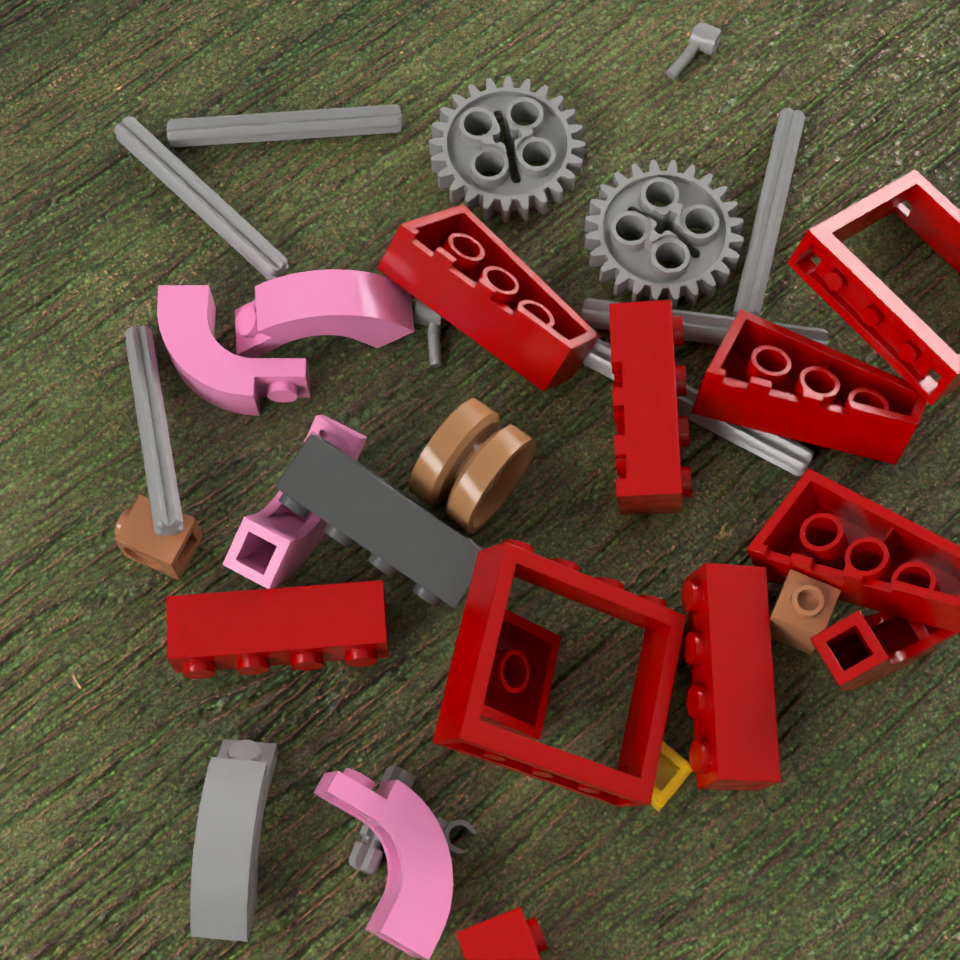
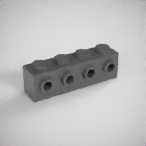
M314 431L310 433L275 486V488L283 492L279 499L283 505L303 518H306L311 511L326 521L328 524L323 531L347 548H350L354 541L372 553L368 558L372 565L392 578L400 571L416 582L411 590L435 607H438L442 600L451 607H456L470 586L478 551L485 549Z

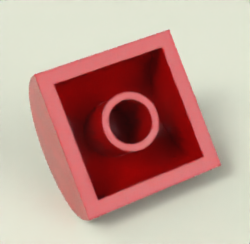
M505 610L480 721L532 740H540L561 636L513 612Z

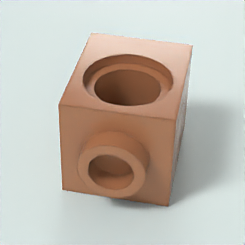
M139 494L133 507H127L120 515L115 527L116 538L114 540L125 557L180 581L204 535L196 518L182 513L183 530L180 534L165 537L157 535L154 532L150 500Z
M790 569L769 614L771 638L811 655L815 647L811 643L810 638L827 628L841 590Z

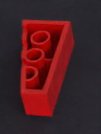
M464 204L401 223L377 267V270L543 392L571 379L600 337L595 330Z
M671 300L610 303L612 374H614L612 396L614 423L616 425L614 448L617 476H619V479H616V497L620 515L683 512L682 498L692 497L691 466H680L679 448L690 446L688 415L678 416L677 397L687 396L685 365L675 366L674 347L684 346L683 317L672 316Z
M740 309L705 373L691 414L897 465L918 426L927 401L907 381Z
M809 468L746 549L754 566L766 567L768 581L783 584L787 574L792 569L840 589L841 592L838 597L840 601L960 634V546Z

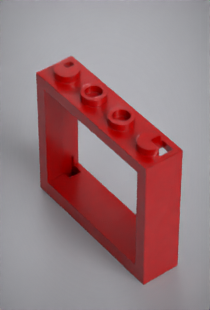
M914 169L809 229L787 264L932 406L960 386V354H957L842 243L894 212L960 274V210ZM906 200L913 207L912 211L906 208L902 202ZM818 257L821 262L817 266L812 259ZM933 369L941 376L938 382L929 375Z
M507 539L503 540V543L478 551L432 743L618 808L650 805L686 615L666 608L667 602L661 598L650 595L637 596L623 590L624 585L615 579L607 577L593 578L579 572V566L574 562L558 558L547 559L533 553L534 549L531 545L522 541ZM513 577L645 629L617 770L480 721Z

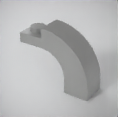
M223 739L218 756L211 757L201 795L193 848L190 885L191 937L248 942L258 903L259 841L265 803L277 762V744Z

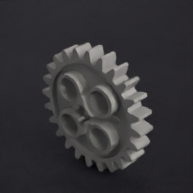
M506 76L503 87L496 88L491 78H487L486 90L482 92L474 85H468V99L457 94L452 95L453 109L441 107L440 122H433L432 124L433 139L429 140V151L432 156V173H438V187L440 189L450 187L449 200L452 203L465 197V206L470 211H473L478 205L483 207V220H488L493 211L496 210L501 212V218L504 223H508L511 211H518L523 221H527L529 208L533 206L542 215L546 214L547 199L560 205L563 201V189L573 191L575 175H581L585 142L582 141V125L575 124V110L563 111L564 97L561 95L549 101L548 86L546 85L541 87L536 93L530 91V79L527 78L520 88H513L510 76ZM496 115H500L503 119L509 153L514 155V171L519 183L512 182L509 173L507 151L505 145L500 142V127L495 118ZM528 122L531 123V125L522 126L518 125L517 123ZM473 132H483V133H486V134L481 135V136H475V135H472L471 133H473ZM530 162H541V163H543L544 165H542V166H531V165H529L528 163H530ZM490 171L498 174L491 177L481 175V173Z
M651 160L649 172L643 173L640 167L632 164L629 179L619 172L614 173L613 187L605 184L600 186L599 199H591L590 215L585 218L584 231L587 234H585L584 249L591 251L589 258L590 267L602 266L599 281L603 283L615 279L613 294L617 296L626 289L632 291L631 302H639L644 295L649 297V301H657L660 298L671 300L672 309L677 308L678 299L682 296L685 297L691 306L696 305L698 290L708 297H712L716 288L715 282L725 285L728 282L729 269H736L740 256L738 252H741L744 237L739 235L744 223L743 219L735 217L738 203L737 201L724 202L728 188L722 186L712 190L710 186L713 175L709 173L700 180L694 178L695 165L692 164L686 169L684 174L677 172L675 160H671L667 171H660L656 160ZM660 201L667 206L656 207L649 202ZM689 228H701L707 233L696 234L691 232ZM631 234L636 236L638 240L626 241L620 235ZM671 261L678 267L673 269L665 268L659 262Z

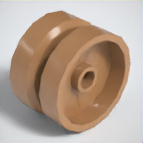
M475 398L462 403L437 429L422 451L409 480V491L429 506L437 507L447 502V519L470 534L481 529L510 497L531 463L536 451L537 442L521 429L511 424L498 430L499 414Z

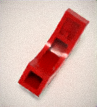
M860 610L810 639L840 690L850 691L877 681L933 652L935 647L959 633L883 612L863 617Z

